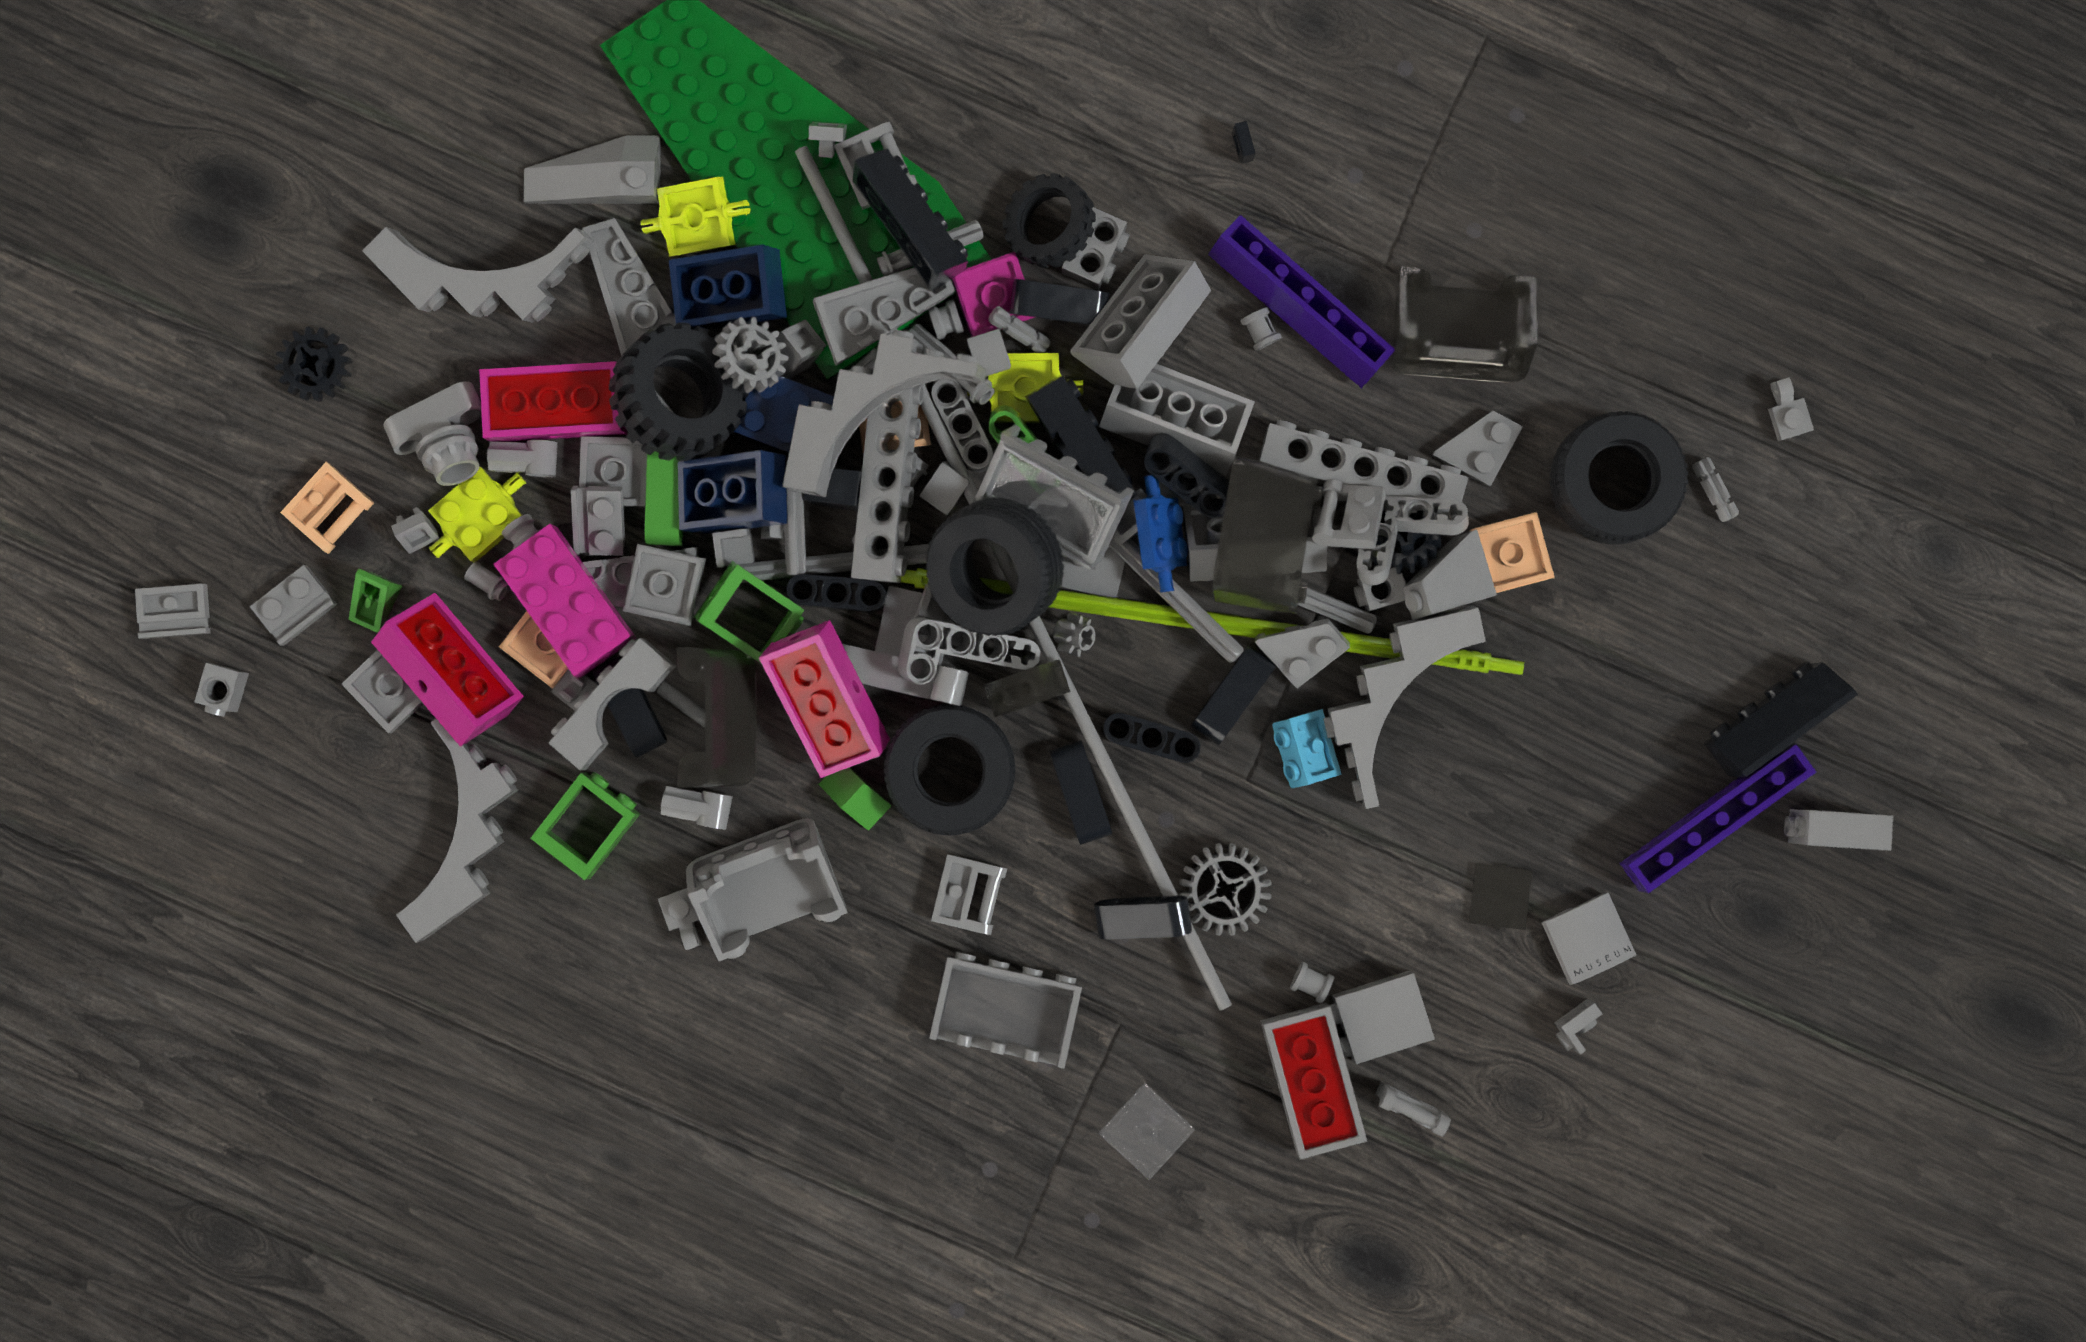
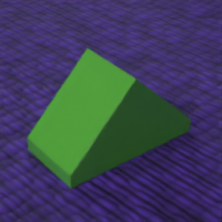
M358 569L355 575L348 620L378 633L387 621L402 585L373 572Z
M851 767L828 775L819 783L820 787L842 810L868 831L892 806Z

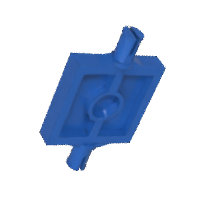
M1153 475L1144 476L1147 497L1133 501L1143 570L1152 569L1158 572L1160 593L1175 591L1171 570H1174L1176 567L1187 566L1188 546L1183 538L1181 524L1183 522V511L1179 505L1178 498H1165L1160 494L1159 480Z

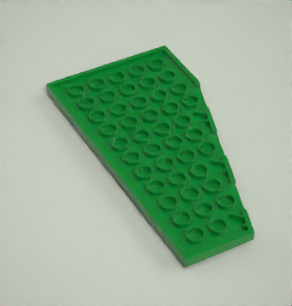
M666 0L602 43L600 47L692 182L723 177L729 203L743 200L749 202L750 206L738 209L750 208V214L732 217L735 245L739 249L763 244L780 250L787 313L786 320L790 326H793L806 319L825 343L826 347L815 363L826 379L830 381L839 375L840 369L846 370L864 358L874 348L877 349L879 340L837 366L834 363L813 300L816 297L856 286L860 283L795 154L797 149L804 146L808 147L873 280L882 278L883 275L877 258L882 256V252L890 254L900 250V247L871 207L862 210L836 150L833 158L819 157L820 140H809V125L812 122L847 124L845 140L869 129L700 0ZM880 141L871 143L874 153L884 150ZM901 154L910 175L915 176L918 184L925 191L928 197L926 203L933 213L938 211L948 225L946 231L966 224L967 222L941 184ZM980 241L964 246L968 253L966 268L991 260ZM954 291V293L951 296L947 297L946 299L942 300L934 306L939 307L940 305H942L943 303L957 295L956 291ZM926 310L897 329L904 331L929 314V311Z

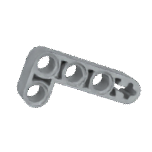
M916 617L911 619L906 625L898 660V671L908 681L916 684H926L936 674L940 653L1021 670H1029L1038 664L1041 651L1034 641L1008 634L985 636L984 634L980 635L977 632H971L969 629L966 630L961 625ZM927 624L930 628V636L925 642L921 643L918 639V631L923 625ZM960 631L963 637L962 644L958 648L953 649L951 637L955 632ZM992 638L995 648L991 654L986 656L983 651V645L987 639ZM1008 647L1025 650V656L1018 657L1008 654ZM920 658L923 662V670L919 675L913 676L911 665L916 659Z
M842 644L862 684L947 704L962 705L969 675L968 672L938 665L936 674L930 682L916 684L904 679L898 671V656ZM914 661L911 665V673L913 676H917L923 670V662Z

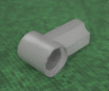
M527 440V443L490 441L487 450L489 471L525 473L527 476L556 477L557 442L548 440Z
M666 786L661 802V815L696 821L697 825L726 830L733 796L703 790L702 792Z

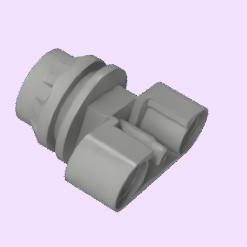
M471 382L456 383L390 416L383 423L394 452L398 455H406L416 451L425 470L433 474L440 485L451 486L462 483L473 477L479 470V463L476 458L478 446L472 429L467 425L482 417L481 401Z

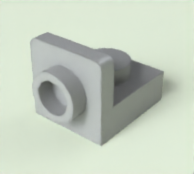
M1586 999L1554 1022L1560 1031L1556 1034V1037L1567 1051L1573 1049L1580 1055L1585 1052L1586 1049L1575 1034L1578 1031L1580 1034H1583L1592 1029L1598 1023L1596 1019L1602 1015V1012L1594 1002Z

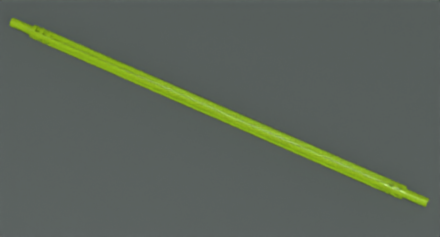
M917 568V571L906 570L905 575L901 576L900 582L915 584V588L924 589L925 585L928 584L926 576L928 571L923 568ZM980 578L986 586L996 592L1013 594L1006 581ZM1060 590L1056 599L1049 606L1050 608L1194 629L1171 606ZM1207 612L1228 634L1255 638V636L1261 633L1271 635L1284 632L1285 628L1296 626L1294 624ZM1340 632L1350 643V648L1345 652L1391 659L1400 657L1399 652H1393L1390 639ZM1459 649L1431 664L1481 673H1488L1491 670L1522 675L1524 670L1523 661L1491 657V653H1481L1465 649Z

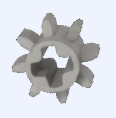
M1071 612L1068 613L1067 619H1060L1053 629V638L1056 643H1059L1057 650L1080 657L1081 650H1089L1095 641V630L1090 626L1091 619Z

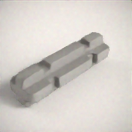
M1000 306L995 307L988 318L992 325L999 329L1003 328L1006 334L1025 346L1029 345L1028 347L1036 353H1044L1050 345V340L1040 332L1036 333L1034 328L1014 315L1010 316L1008 311Z
M1706 457L1694 463L1692 468L1697 478L1701 477L1703 480L1700 483L1712 506H1717L1716 513L1722 522H1726L1739 514V510L1734 501L1730 502L1729 498L1731 496L1719 473L1715 474L1713 471L1716 468L1712 460Z

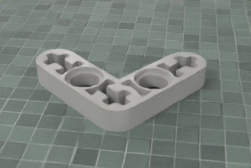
M1385 496L1383 510L1388 511L1385 514V524L1380 523L1378 535L1385 536L1388 540L1384 544L1376 545L1375 549L1359 548L1357 557L1358 577L1363 583L1368 585L1381 584L1388 578L1398 532L1458 535L1464 532L1469 525L1466 505L1456 500ZM1421 510L1427 513V516L1421 520H1413L1409 517L1414 511ZM1434 513H1438L1437 520H1434ZM1451 515H1458L1454 520H1448L1451 518ZM1372 557H1376L1378 566L1373 571H1369L1368 569L1372 566Z

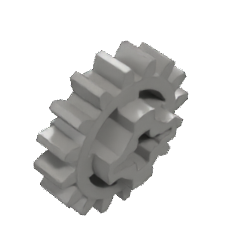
M740 317L733 324L731 322L722 329L723 332L715 338L719 345L712 350V354L720 356V359L714 365L716 368H724L725 372L721 376L723 380L729 377L733 379L732 388L735 389L740 384H743L745 393L751 392L754 388L760 393L768 386L771 388L779 381L778 378L786 372L782 365L788 361V356L781 354V350L786 347V343H778L776 341L779 335L778 330L772 333L767 331L769 327L768 322L758 326L756 317H752L747 322Z

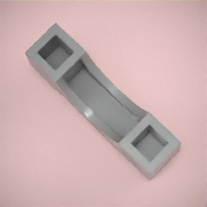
M646 639L630 640L620 651L619 655L622 659L613 668L609 665L598 676L596 681L599 685L591 694L588 691L585 692L574 705L577 711L569 720L565 717L560 720L551 731L554 737L549 744L579 770H586L609 744L602 726L603 713L609 701L621 691L631 688L654 692L676 667L674 663Z

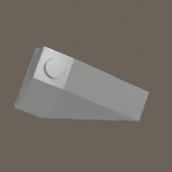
M626 135L524 168V203L659 204L657 189L660 188L661 137Z

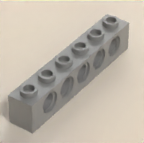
M923 384L898 394L867 417L851 578L900 583L901 576H904L906 573L907 559L906 556H903L904 542H907L910 537V523L907 521V513L914 500L913 487H910L911 474L915 473L917 468V454L914 453L915 439L919 438L921 432V421L917 416L918 406L924 400ZM901 401L903 406L902 413L897 418H893L891 416V407L895 402ZM897 435L899 446L894 452L890 453L887 448L888 440L892 436ZM893 469L896 475L895 482L891 486L886 487L884 475L888 470ZM889 503L892 508V515L887 521H883L880 511L885 504ZM885 537L889 547L887 552L880 556L877 552V543Z
M1277 420L1276 425L1272 423L1268 425L1257 467L1323 485L1327 480H1337L1344 485L1385 487L1386 496L1446 499L1460 502L1463 500L1469 478L1460 475L1461 469L1453 466L1441 465L1440 469L1427 466L1428 460L1415 456H1408V460L1394 457L1395 451L1382 447H1375V451L1361 448L1362 443L1348 438H1343L1342 442L1328 439L1330 434L1315 429H1310L1309 433L1296 430L1297 425L1282 420ZM1292 442L1301 443L1306 449L1305 457L1302 459L1293 458L1288 452L1289 444ZM1325 451L1334 452L1338 456V466L1335 468L1326 467L1321 461L1322 453ZM1357 460H1365L1370 464V476L1361 477L1355 472L1354 464ZM1390 469H1398L1403 473L1404 482L1401 486H1394L1388 481L1387 474ZM1427 477L1435 481L1437 490L1434 495H1428L1422 491L1420 486L1422 478ZM1451 515L1450 519L1453 520L1458 515Z

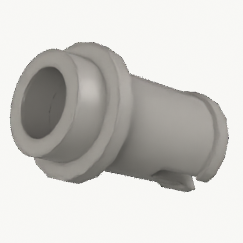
M474 562L464 576L466 581L471 582L486 592L490 600L496 599L501 601L510 589L502 576L498 577L480 565L479 562Z

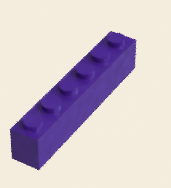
M1240 215L1223 232L1208 255L1361 389L1395 351L1390 344L1243 216Z
M1790 744L1747 777H1738L1619 864L1639 891L1650 893L1811 777L1816 771L1797 744Z

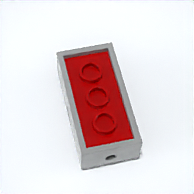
M1327 1003L1260 1020L1298 1157L1304 1159L1366 1142L1367 1138L1331 1007Z

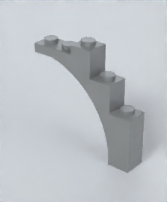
M385 227L362 251L418 310L426 312L438 310L447 302V294L450 293L470 315L481 318L483 315L488 316L493 313L500 304L498 300L502 298L522 320L533 323L535 320L537 322L542 320L552 309L550 304L556 298L547 288L549 286L553 288L558 285L566 276L564 271L573 262L576 264L587 256L590 251L588 246L593 240L585 231L574 228L552 252L539 259L520 266L491 271L464 270L442 264L414 247L397 230Z
M893 330L892 335L881 334L874 370L860 366H852L851 371L839 370L833 406L815 401L811 402V407L799 405L783 487L797 493L826 497L831 474L844 446L861 423L881 405L904 391L936 380L954 378L984 383L987 370L977 363V358L957 354L956 359L944 358L943 352L931 349L923 350V345L913 339L914 334Z
M1469 606L1415 620L1394 623L1395 632L1389 633L1393 652H1399L1400 657L1360 666L1362 675L1356 676L1360 695H1367V699L1327 708L1329 717L1323 718L1327 737H1334L1337 745L1349 743L1350 747L1344 748L1348 768L1354 767L1357 780L1352 781L1356 802L1362 800V804L1366 809L1379 806L1372 774L1377 740L1390 709L1403 690L1428 666L1459 649L1486 642L1478 607Z
M437 719L430 723L446 744L452 756L458 783V814L453 840L438 873L427 888L412 903L396 914L415 943L424 941L490 894L486 887L489 885L486 876L479 868L473 869L471 865L504 843L500 836L503 833L501 826L492 816L488 818L486 813L518 791L514 785L517 778L506 764L501 766L500 763H491L485 767L483 763L486 762V758L482 751L475 744L470 746L468 742L460 747Z

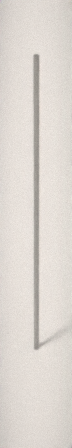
M804 146L797 149L795 154L859 283L872 281L873 278L808 147ZM923 384L924 400L920 406L950 467L969 479L970 484L964 491V495L970 505L975 499L978 490L926 385ZM986 539L1014 594L1018 585V571L1008 551L1000 544ZM1039 616L1029 623L1035 639L1162 895L1177 896L1178 894ZM1192 925V932L1183 935V938L1219 1010H1223L1231 1006L1232 1003Z

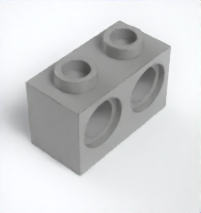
M1093 207L1092 211L1096 214V221L1092 222V227L1094 228L1093 235L1086 240L1087 246L1083 251L1079 250L1075 254L1076 258L1070 262L1064 261L1062 274L1099 290L1102 282L1109 283L1116 268V265L1112 264L1111 261L1116 251L1123 252L1130 234L1125 232L1127 227L1126 221ZM1100 227H1108L1112 230L1114 236L1111 240L1103 242L1098 240L1094 233ZM1089 257L1095 258L1100 264L1099 269L1092 273L1084 271L1081 267V262Z

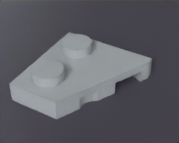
M1492 411L1435 450L1431 457L1448 466L1461 469V473L1489 488L1523 426Z
M1328 618L1311 622L1307 626L1296 625L1285 628L1284 632L1271 635L1261 633L1255 636V643L1296 688H1299L1350 648L1349 641Z

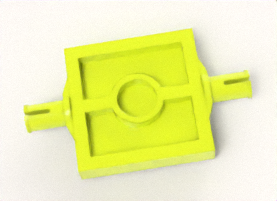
M714 177L658 188L659 217L642 219L641 226L651 224L653 226L641 229L644 234L661 231L667 242L669 257L735 245L732 217L750 214V208L738 209L750 206L747 200L729 203L723 177Z
M1007 353L1011 368L988 377L992 382V388H994V394L989 400L991 412L999 406L1006 405L1016 410L1025 423H1040L1025 396L1061 375L1059 371V353ZM1083 380L1074 381L1077 387H1083ZM1078 388L1081 395H1083V388ZM1000 416L995 420V423H1014L1008 416Z
M479 467L478 472L473 477L457 485L428 510L440 524L444 534L432 546H429V549L437 558H440L443 553L454 545L460 548L471 562L478 561L505 538L502 535L503 529L515 519L523 516L515 507L511 495L526 484V481L516 472L515 475L501 485L495 482L482 467Z

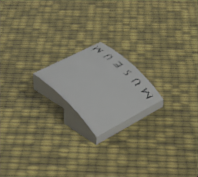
M1608 892L1599 894L1574 908H1568L1541 922L1569 985L1597 975L1636 956Z

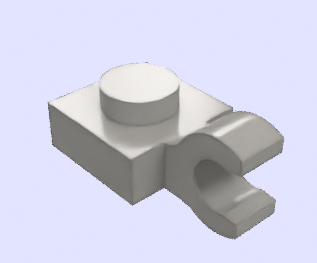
M1790 377L1770 383L1777 406L1769 408L1768 411L1777 440L1781 441L1813 431L1814 428L1805 399L1801 398L1794 401V389Z
M687 888L659 898L658 902L669 931L679 928L685 950L702 945L694 922L699 921V918L690 901Z

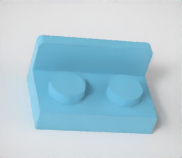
M1323 709L1272 724L1274 741L1280 750L1284 764L1283 772L1291 788L1310 785L1342 775L1332 740L1326 734Z

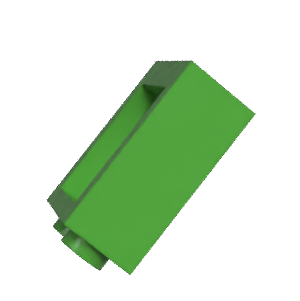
M731 561L694 615V618L760 662L759 657L771 643L786 638L789 633L794 634L798 630L804 619L801 616L804 609L734 561ZM743 579L789 609L761 652L715 622Z
M594 771L591 775L588 773L579 774L530 838L584 880L592 878L640 815L634 809L637 804L622 792L618 796L607 788L610 783ZM584 787L623 816L590 860L551 831Z

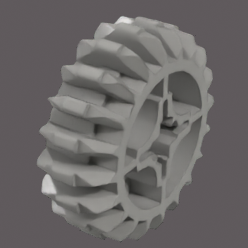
M1216 843L1215 855H1211L1210 850L1204 847L1202 852L1206 859L1201 861L1199 857L1193 855L1191 860L1198 865L1196 869L1193 870L1188 866L1183 868L1184 872L1192 875L1191 879L1179 880L1180 885L1189 887L1188 892H1181L1179 895L1187 896L1188 899H1191L1189 911L1194 909L1197 911L1192 916L1191 921L1195 924L1203 917L1205 921L1202 929L1208 931L1212 923L1216 924L1215 934L1219 936L1223 932V925H1227L1228 933L1231 936L1235 935L1234 924L1239 923L1240 928L1244 932L1247 931L1248 925L1244 920L1248 917L1257 924L1260 920L1253 914L1255 909L1257 908L1264 913L1267 911V907L1259 904L1260 898L1271 899L1270 893L1261 892V887L1270 886L1271 880H1260L1259 876L1268 871L1267 868L1262 866L1255 870L1253 866L1258 863L1260 858L1254 855L1249 861L1245 860L1249 851L1245 847L1240 850L1238 856L1234 855L1236 846L1233 843L1229 844L1227 853H1223L1222 845ZM1233 861L1239 863L1247 870V873L1233 878L1227 877L1217 862ZM1209 868L1213 878V885L1211 889L1198 897L1197 885L1199 878ZM1217 873L1227 884H1235L1234 890H1230L1233 892L1230 896L1233 905L1223 894L1214 895L1217 893L1216 888H1220L1217 886L1220 883ZM1252 882V898L1247 907L1242 911L1237 899L1238 893L1243 887L1247 886L1246 884ZM1216 901H1223L1233 916L1217 917L1205 911L1203 906Z

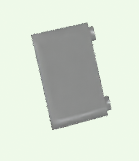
M810 818L796 820L701 856L692 861L686 868L688 896L718 962L743 955L750 942L749 936L809 913H812L816 920L824 922L835 921L841 915L847 913L843 895L815 822Z

